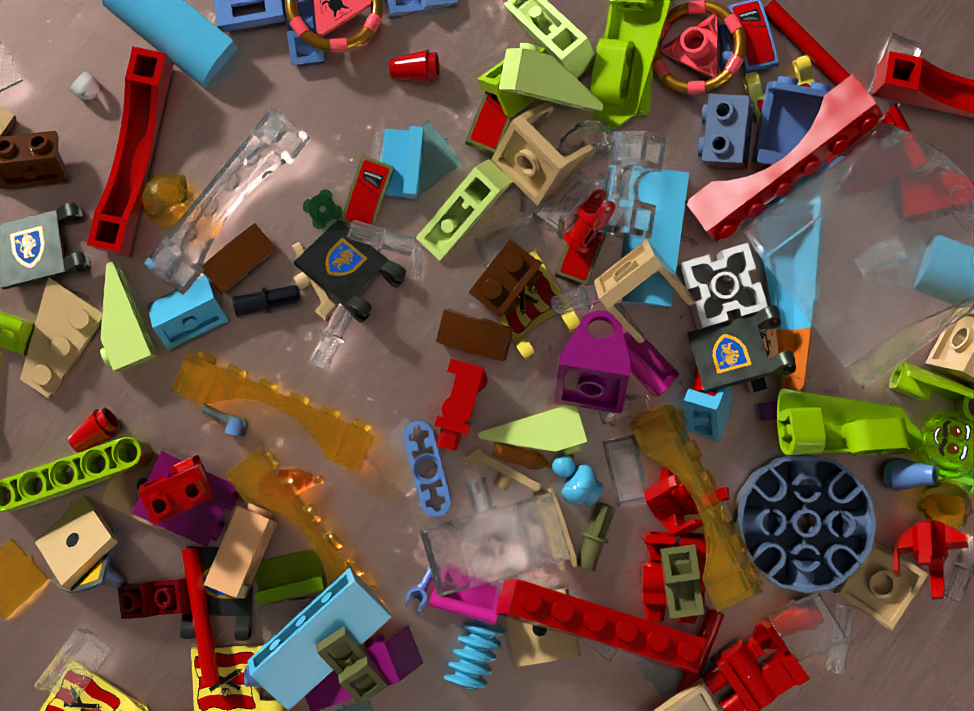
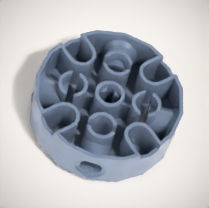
M810 454L777 457L753 471L737 494L732 517L737 547L750 567L779 587L804 593L833 589L854 574L871 553L877 527L872 498L865 487L859 482L856 475L835 460ZM804 516L809 518V525H803L802 530V527L797 526V521Z

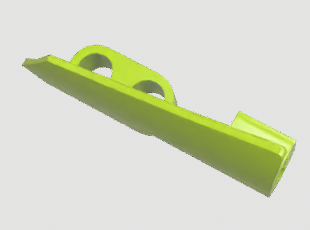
M610 0L605 37L600 38L597 44L590 92L604 104L602 111H593L592 118L606 133H609L637 115L672 0Z
M903 360L898 362L889 381L890 389L919 401H928L932 392L955 401L954 410L958 418L974 425V415L968 410L970 399H974V389Z
M786 388L778 392L777 427L779 444L785 455L849 452L850 456L913 453L923 436L911 422L902 407Z

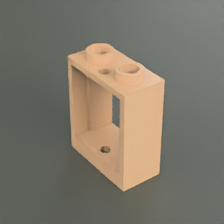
M250 503L247 509L239 506L236 507L204 585L235 598L247 599L278 525L277 522L270 519L273 513Z

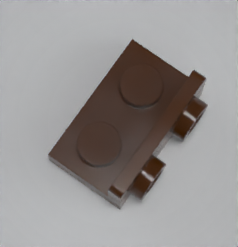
M47 131L0 137V188L9 189L67 182L68 170L58 151L59 136L57 132Z
M509 239L468 293L499 317L504 312L510 316L522 301L518 294L525 285L531 289L542 276L543 272L539 270V267L543 263Z

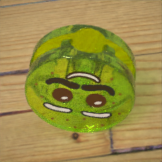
M953 411L942 412L933 416L926 423L917 438L916 450L920 462L927 465H935L938 468L939 477L945 479H957L969 474L974 469V421L962 413Z

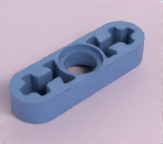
M420 420L414 421L405 428L404 442L421 508L431 517H440L447 513L452 500L439 448L436 446L435 432L429 423ZM420 426L422 431H428L429 437L424 439V445L426 449L432 446L434 454L424 453L414 458L413 451H420L418 442L411 441L410 435L415 433L414 427ZM423 459L435 461L438 468L436 475L432 478L422 477L418 472L420 461ZM441 479L443 486H436L435 488L439 497L444 496L446 502L441 504V510L435 511L434 506L427 505V500L431 499L432 496L430 488L423 491L421 484H432Z

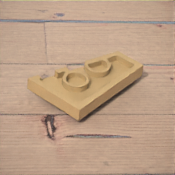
M48 278L20 380L45 397L52 398L101 325L103 311L54 278Z

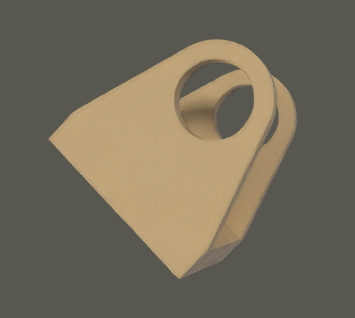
M548 102L515 118L509 125L491 159L537 206L547 200L591 159L596 151L591 144H588L564 158L537 131L553 111V106Z
M648 239L644 240L594 280L599 300L639 344L643 343L646 338L620 303L623 301L622 298L653 273L656 275L660 272L689 306L695 302L692 295Z
M956 305L925 364L974 389V307Z

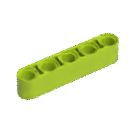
M124 437L0 480V512L20 511L144 468L152 460L153 449L150 443L144 439ZM134 444L137 448V457L131 462L128 458V449ZM100 456H103L106 460V465L102 472L98 471L96 464ZM71 466L74 470V478L69 483L66 479V471ZM38 478H41L43 487L38 494L35 490V482ZM7 489L11 492V500L8 504L4 500V494Z

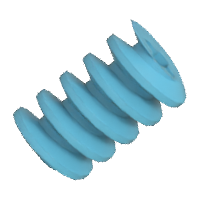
M474 620V623H463L462 627L470 632L469 636H458V640L465 645V648L453 650V653L460 658V662H449L448 664L456 671L455 675H444V679L448 682L469 690L486 687L487 681L481 675H490L492 669L485 662H494L496 655L490 649H499L501 646V642L494 636H504L506 632L498 623L492 625Z

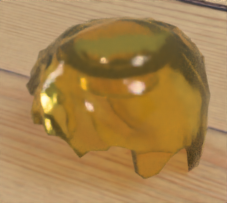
M170 173L158 175L146 184L141 197L142 207L145 216L153 224L168 228L176 225L189 213L194 199L193 193L189 190L190 184L187 182L184 174Z
M939 479L936 486H926L917 502L918 511H922L926 520H937L959 531L967 524V517L973 514V501L970 493L957 481Z

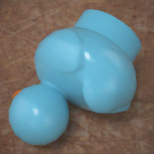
M561 454L554 458L552 462L554 473L562 478L567 477L562 489L563 498L567 503L573 505L581 503L587 506L593 505L603 490V483L596 479L593 468L586 464L575 465L573 454Z

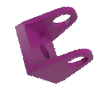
M594 311L587 314L562 350L554 403L622 414L631 363L622 325L611 313ZM598 320L606 321L612 325L614 333L609 338L598 339L588 332V325Z

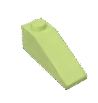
M508 0L503 4L505 9L535 44L546 48L548 54L560 62L576 79L594 65L595 53L588 38L547 0Z
M521 43L520 48L506 49L499 90L586 111L603 110L604 104L552 55L540 53V46Z
M490 159L477 165L419 233L416 239L439 261L442 260L495 204L513 181Z
M111 261L106 263L100 338L104 348L100 349V353L108 368L112 367L113 371L122 372L156 358L158 354L121 264Z
M571 405L562 406L478 432L479 438L482 440L554 452L561 450L564 455L581 451V444L588 442L578 408Z

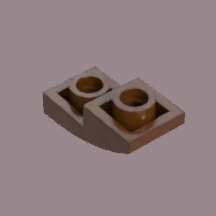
M254 223L200 267V271L222 295L244 279L250 270L275 252L276 247Z
M445 309L436 342L476 355L505 361L514 328L486 318L477 319L452 309Z

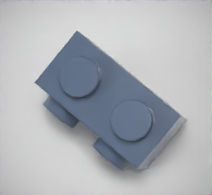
M709 94L708 104L703 105L701 116L702 124H706L705 135L700 137L698 142V156L702 157V161L707 167L748 168L755 105L750 96Z

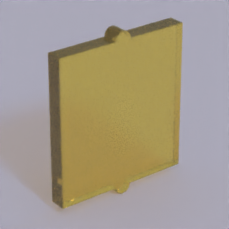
M9 539L0 548V616L4 620L12 615L49 580L48 576L34 562V556H28L13 539Z

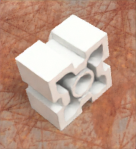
M748 243L720 251L716 254L718 261L711 262L708 254L682 262L678 266L683 285L688 291L694 290L697 301L690 305L697 330L728 321V312L733 311L737 319L757 313L768 306L761 282L752 284L749 273L755 270L756 266ZM717 279H720L722 284L728 283L729 289L725 291L726 295L717 292L715 285L718 284Z

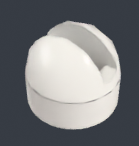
M86 70L75 80L69 90L82 100H91L99 92L100 86L97 79Z

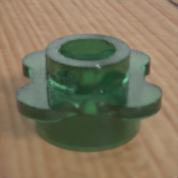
M326 189L321 190L319 195L314 196L311 200L307 199L303 203V210L310 214L313 219L312 224L317 229L325 228L326 223L332 219H340L342 216L341 207L336 206L332 200V192ZM324 206L326 208L325 212H320V207Z

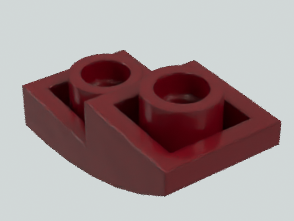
M186 577L123 584L118 588L121 619L147 618L155 615L182 614L191 611Z

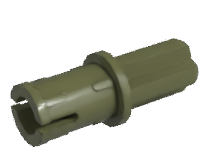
M601 502L595 505L587 532L583 531L582 533L585 538L577 559V566L596 571V565L603 545L609 541L606 539L615 512L614 507Z

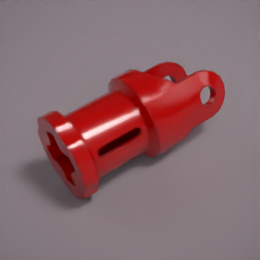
M596 189L591 193L579 210V218L570 232H566L563 236L567 244L582 253L590 251V243L599 229L603 230L615 211L614 202L605 201L603 203L606 193L602 189Z

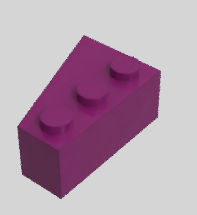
M409 625L386 635H383V633L369 637L364 644H361L388 682V686L400 682L423 664ZM334 670L304 696L310 711H318L353 698L339 684L338 674Z

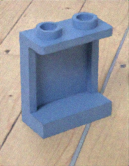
M778 76L777 81L767 82L751 162L771 166L793 150L810 130L819 113L824 95L831 91V85L811 82L810 87L798 85L799 79ZM823 161L820 168L814 173L821 172L824 174L826 161Z

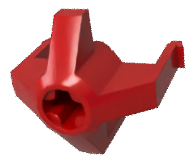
M666 466L662 469L658 483L644 490L646 503L653 515L671 534L676 536H684L704 525V521L692 519L685 523L684 515L700 514L730 499L728 487L718 488L705 496L695 494L692 484L688 481H679L677 468Z
M927 519L915 523L909 530L892 542L895 576L901 577L900 554L913 553L914 559L919 562L920 566L927 565L929 568L932 600L944 599L943 565L948 558V550L969 548L967 536L937 520Z

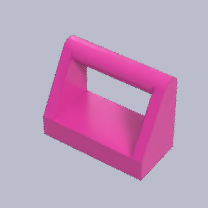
M626 331L624 338L631 363L630 372L653 397H659L670 387L679 376V373L647 339L639 344Z
M440 568L428 606L495 625L498 617L495 613L503 586Z

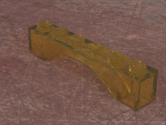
M200 350L197 356L189 353L186 354L170 391L206 405L223 400L248 399L275 406L294 417L310 432L319 444L326 459L357 473L361 472L376 437V434L369 432L372 427L371 425L353 418L351 423L339 418L341 412L323 404L320 410L308 405L310 398L291 391L289 396L277 391L279 388L278 384L264 378H260L258 383L246 378L248 371L232 364L229 365L228 369L216 365L218 358Z
M662 405L631 421L629 425L642 453L658 461L677 475L697 505L706 539V564L702 581L717 613L763 593L760 587L763 584L761 575L754 565L750 566L745 555L747 552L746 544L739 533L735 534L729 522L732 520L730 510L717 497L715 489H717L716 481L710 471H705L700 461L702 452L694 439L690 440L685 430L687 421L679 408L675 409L673 405Z
M259 446L224 473L245 502L261 505L275 511L300 529L309 539L320 557L328 587L349 568L359 577L363 574L357 562L352 557L347 560L339 550L343 545L334 532L330 530L326 533L319 522L322 520V517L311 503L306 506L298 496L302 491L291 476L285 478L279 471L278 467L281 466V463L270 449L264 451ZM369 585V587L379 597V599L381 601H384L381 594L374 587V585Z

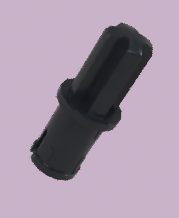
M297 285L267 290L264 287L261 292L233 296V307L237 317L264 311L267 314H271V310L301 303V293Z

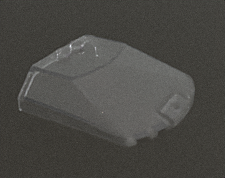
M882 122L878 123L873 129L850 144L844 151L834 156L816 172L803 179L788 193L779 197L759 215L751 218L740 227L766 266L862 389L871 385L974 310V185L962 170L940 150L915 134L899 127Z

